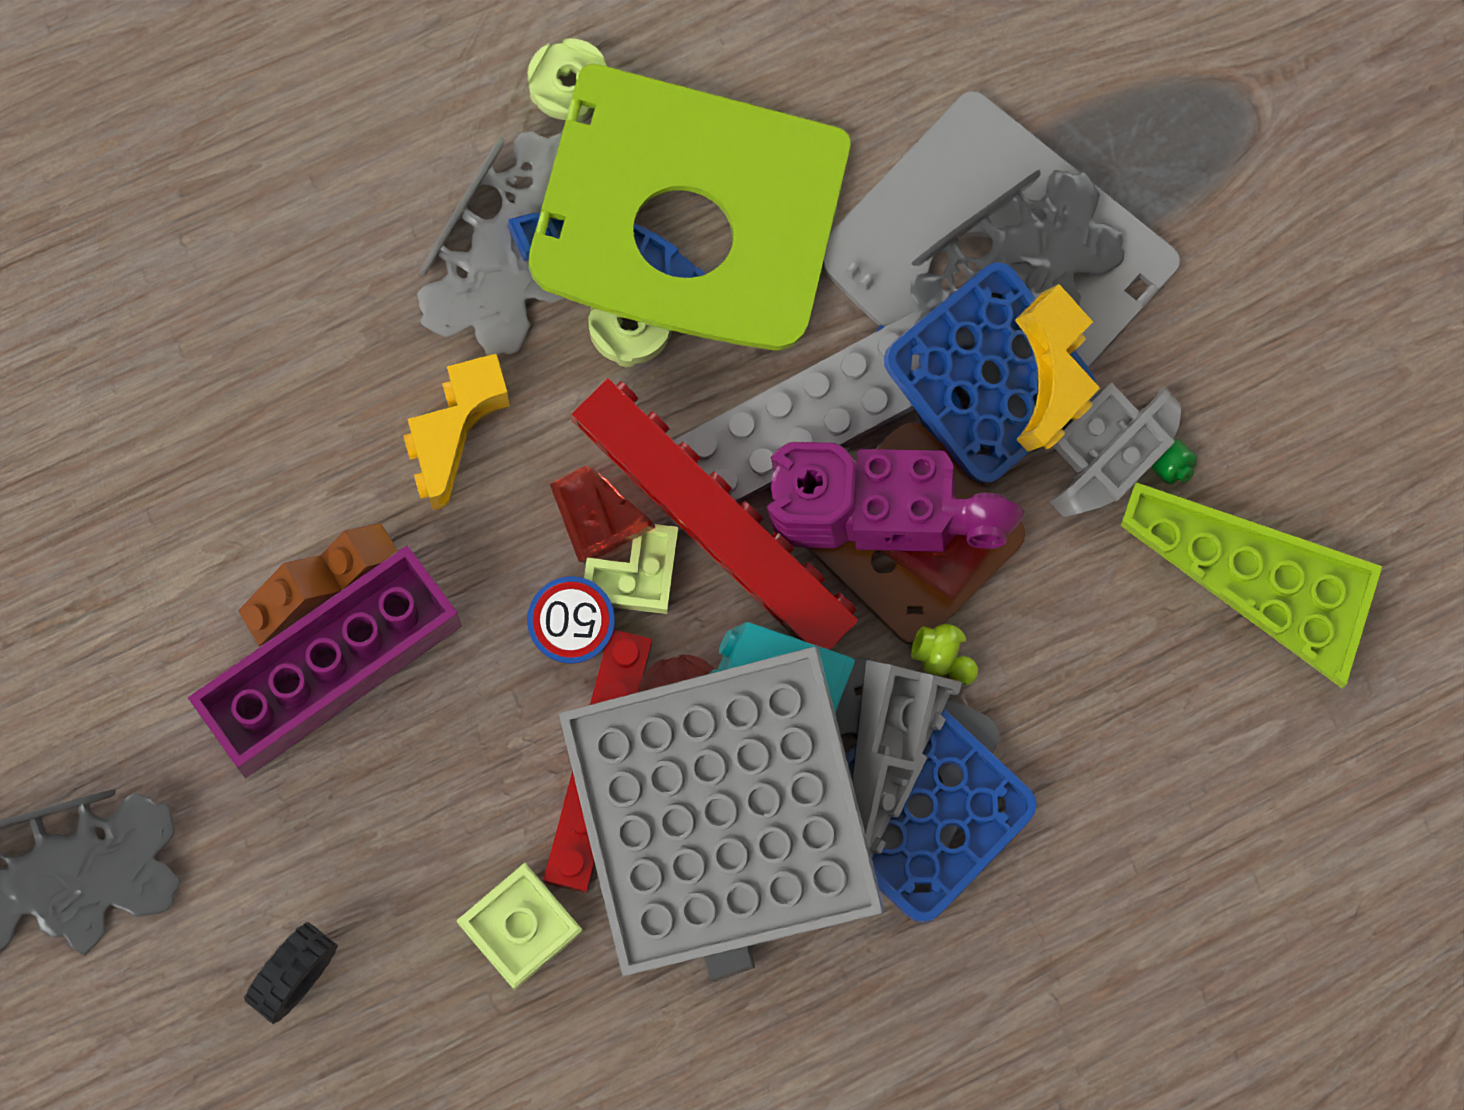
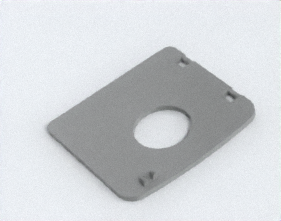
M967 92L959 97L830 233L823 260L824 271L878 326L881 324L887 327L919 310L916 300L910 294L911 281L918 274L929 272L934 257L920 266H913L911 263L928 248L1035 171L1040 170V177L1022 193L1026 199L1040 201L1046 194L1048 177L1054 170L1068 171L1073 175H1076L1079 171L979 92ZM1096 185L1095 187L1100 193V197L1092 220L1094 223H1105L1122 233L1123 243L1121 248L1124 251V260L1119 266L1103 273L1101 276L1091 273H1074L1073 281L1081 295L1079 306L1093 321L1083 332V335L1086 337L1085 341L1075 350L1088 368L1092 366L1133 321L1154 295L1173 277L1180 265L1179 254L1171 245ZM1014 199L989 216L996 228L1019 225L1022 222L1019 205ZM1040 208L1033 210L1041 220L1046 219V213ZM980 223L960 237L982 236L991 238ZM1139 277L1149 287L1135 300L1125 291ZM1015 336L1012 341V350L1017 357L1026 359L1030 353V345L1023 337ZM985 361L981 369L982 376L988 383L996 384L1000 378V370L993 362ZM955 388L970 399L968 392L964 388ZM1011 395L1007 403L1008 410L1014 417L1022 418L1026 411V405L1021 397Z

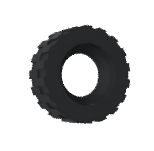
M310 922L304 923L278 947L264 964L249 986L244 1001L272 1024L281 1021L319 979L335 955L338 945Z

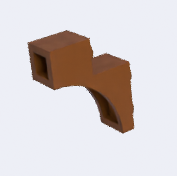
M381 523L344 530L321 555L283 563L238 611L258 646H262L398 551Z

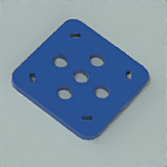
M1001 262L992 263L981 269L890 344L884 355V366L890 377L964 473L972 481L980 484L997 480L1029 453L1016 439L1029 423L1038 395V369L1031 345L1030 353L1026 359L1017 357L1012 350V341L1015 336L1023 337L1028 341V338L1015 319L1036 298L1018 274L1009 265ZM991 293L1002 294L1001 299L991 298ZM959 328H966L972 332L974 345L971 350H964L958 346L955 336ZM1076 351L1070 353L1071 357L1095 382L1091 370ZM912 355H919V368L911 370ZM985 361L993 362L1000 370V378L996 384L988 383L982 376L981 369ZM955 387L964 388L970 396V403L966 410L958 409L951 400V393ZM1011 395L1021 397L1026 405V411L1022 418L1014 417L1008 410L1007 403ZM980 447L991 448L990 456L976 453L980 450Z
M943 709L941 716L946 720L941 730H933L923 751L927 759L899 817L891 818L887 825L895 827L900 831L902 843L896 849L889 850L883 848L881 854H873L871 858L879 890L908 918L919 923L931 922L939 917L1030 822L1036 812L1037 805L1032 791L945 709ZM857 744L846 754L852 782ZM946 764H953L959 767L963 775L962 782L954 787L942 784L938 778L940 767ZM915 795H923L929 798L933 806L931 814L925 818H916L911 815L907 806L909 799ZM998 799H1005V813H998ZM946 826H957L963 831L965 842L961 847L950 849L943 845L940 840V832ZM930 884L931 892L914 893L915 885Z

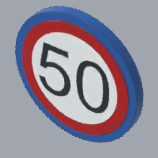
M567 576L547 583L536 593L529 606L527 624L532 641L544 655L557 662L575 664L592 659L607 646L614 631L615 615L609 597L597 584L585 578Z

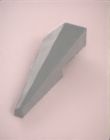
M866 660L852 783L871 858L873 854H881L886 844L881 839L891 818L899 817L927 759L923 751L933 730H941L946 720L941 716L950 695H957L959 693L962 682Z

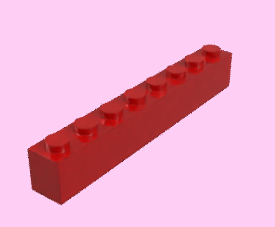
M607 378L571 414L572 422L794 638L831 650L859 621L853 615L857 611L855 606L839 592L833 596L822 585L825 578L813 565L806 562L802 566L790 554L794 548L781 534L775 532L771 536L759 524L763 518L750 504L744 501L739 505L728 494L732 488L719 474L713 471L708 475L697 464L701 458L688 444L682 441L677 445L666 434L670 430L669 427L656 413L651 411L646 415L635 404L639 400L638 397L625 383L620 381L615 385Z

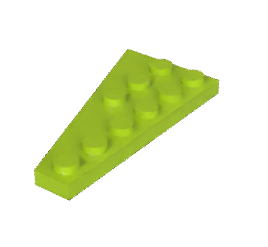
M1135 482L1120 524L1121 527L1342 689L1347 685L1383 566Z

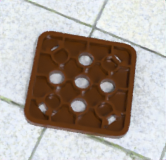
M912 422L902 424L876 448L879 450L946 451L954 467L956 499H968L971 495L979 493H992L983 483L980 484L972 481L944 445L920 424ZM1020 521L1018 527L1011 534L1007 535L1006 544L993 549L973 547L967 543V535H955L944 550V553H948L954 559L955 569L952 573L946 575L939 574L932 566V557L940 553L938 551L857 550L855 541H846L837 548L806 549L899 640L905 644L912 645L918 630L922 626L934 629L938 625L946 623L996 573L1024 542L1025 529ZM877 552H887L894 559V570L888 574L876 572L871 564L872 556ZM907 608H921V614H907Z

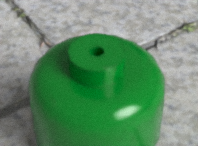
M1173 439L1175 442L1151 468L1166 484H1173L1178 480L1185 483L1194 475L1193 469L1196 467L1197 457L1181 440Z

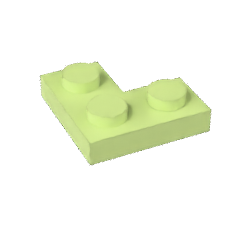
M635 522L630 563L587 558L584 578L597 584L607 594L613 608L668 614L678 527Z

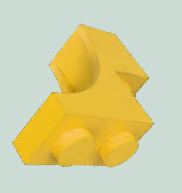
M1060 284L1042 292L1015 319L1032 347L1039 380L1037 401L1033 414L1024 431L1016 439L1027 452L1040 447H1044L1047 450L1054 446L1065 435L1062 427L1070 419L1075 421L1083 416L1093 405L1089 399L1100 389L1070 355L1085 341L1086 337L1083 335V332L1093 321Z

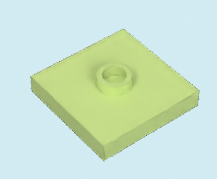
M526 863L521 865L456 920L457 924L514 991L583 933L582 928Z

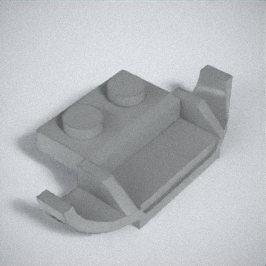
M1112 382L1108 383L1090 400L1093 405L1083 416L1075 421L1071 419L1062 428L1065 431V435L1053 447L1077 472L1072 478L1074 481L1050 501V504L1063 517L1098 509L1119 500L1175 442L1173 439L1180 424L1181 406L1166 387H1162L1157 392V396L1147 407L1138 411Z

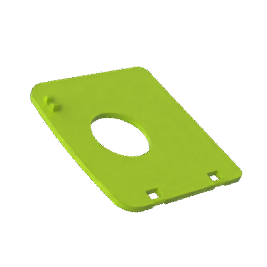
M599 64L586 65L578 74L532 240L528 264L531 276L547 292L598 310L656 327L697 337L774 351L792 347L802 339L809 323L851 146L849 135L838 127ZM581 105L595 108L591 125L576 122ZM670 191H690L703 195L717 204L726 215L732 230V247L727 258L720 266L699 277L679 278L658 271L643 258L634 239V221L641 208L655 196ZM550 217L564 221L559 239L545 235Z

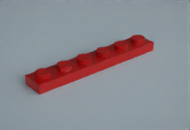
M618 630L613 631L612 637L604 649L590 705L640 692L652 647L651 638ZM572 771L543 881L545 884L587 894L595 861Z

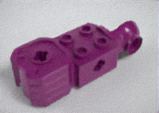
M789 442L770 457L774 470L771 481L774 502L770 503L767 508L773 531L781 534L792 547L837 548L846 541H855L857 550L944 552L955 535H967V543L977 548L993 549L1006 544L1007 535L1011 534L1018 527L1024 515V510L1020 505L998 494L979 493L971 495L968 499H956L954 467L946 451L858 449L857 461H854L852 456L837 443Z

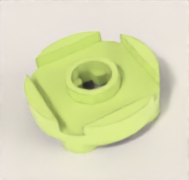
M573 38L563 39V43L555 44L551 47L550 43L542 47L534 55L528 68V82L532 102L545 114L556 119L566 120L575 85L565 87L558 78L560 75L567 77L570 72L576 73L577 81L580 70L586 65L599 64L607 66L601 52L592 44ZM581 105L576 122L587 120L595 108Z
M590 308L591 312L588 317L589 333L594 346L603 356L609 360L616 361L620 366L632 367L635 364L653 359L663 351L668 340L671 338L672 330L638 322V329L634 331L630 329L624 330L621 328L623 320L620 316Z

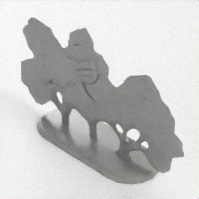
M534 132L520 134L514 141L513 149L517 165L503 173H496L493 169V164L504 145V138L501 136L434 244L418 274L420 277L425 276L438 256L446 261L448 274L441 281L423 286L417 293L419 307L424 313L420 319L422 326L445 338L473 326L475 327L477 341L483 346L487 355L495 353L497 355L500 353L509 355L521 349L527 331L531 326L527 318L525 300L534 297L550 304L564 298L545 291L533 280L528 268L529 260L523 261L507 226L509 219L541 212L562 132L550 138L541 137ZM524 162H528L533 166L532 170L523 171L520 167ZM515 176L531 177L533 184L529 188L515 189L508 186L507 181L514 184L517 179ZM484 184L499 189L502 197V208L498 215L491 220H483L467 209L480 186ZM506 192L515 194L514 203L508 201ZM460 219L473 225L474 228L472 248L469 252L450 251L445 247ZM457 266L468 272L467 278L458 276L456 273Z

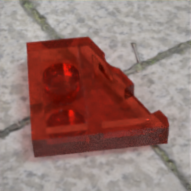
M584 466L550 484L579 562L586 563L587 558L596 559L656 528L652 520L591 467Z

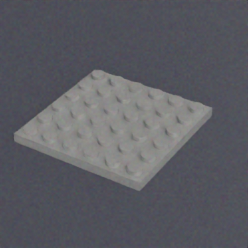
M818 647L796 651L559 713L622 976L885 912Z

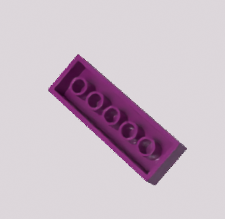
M406 545L187 698L246 779L461 628V621L458 612L408 545Z

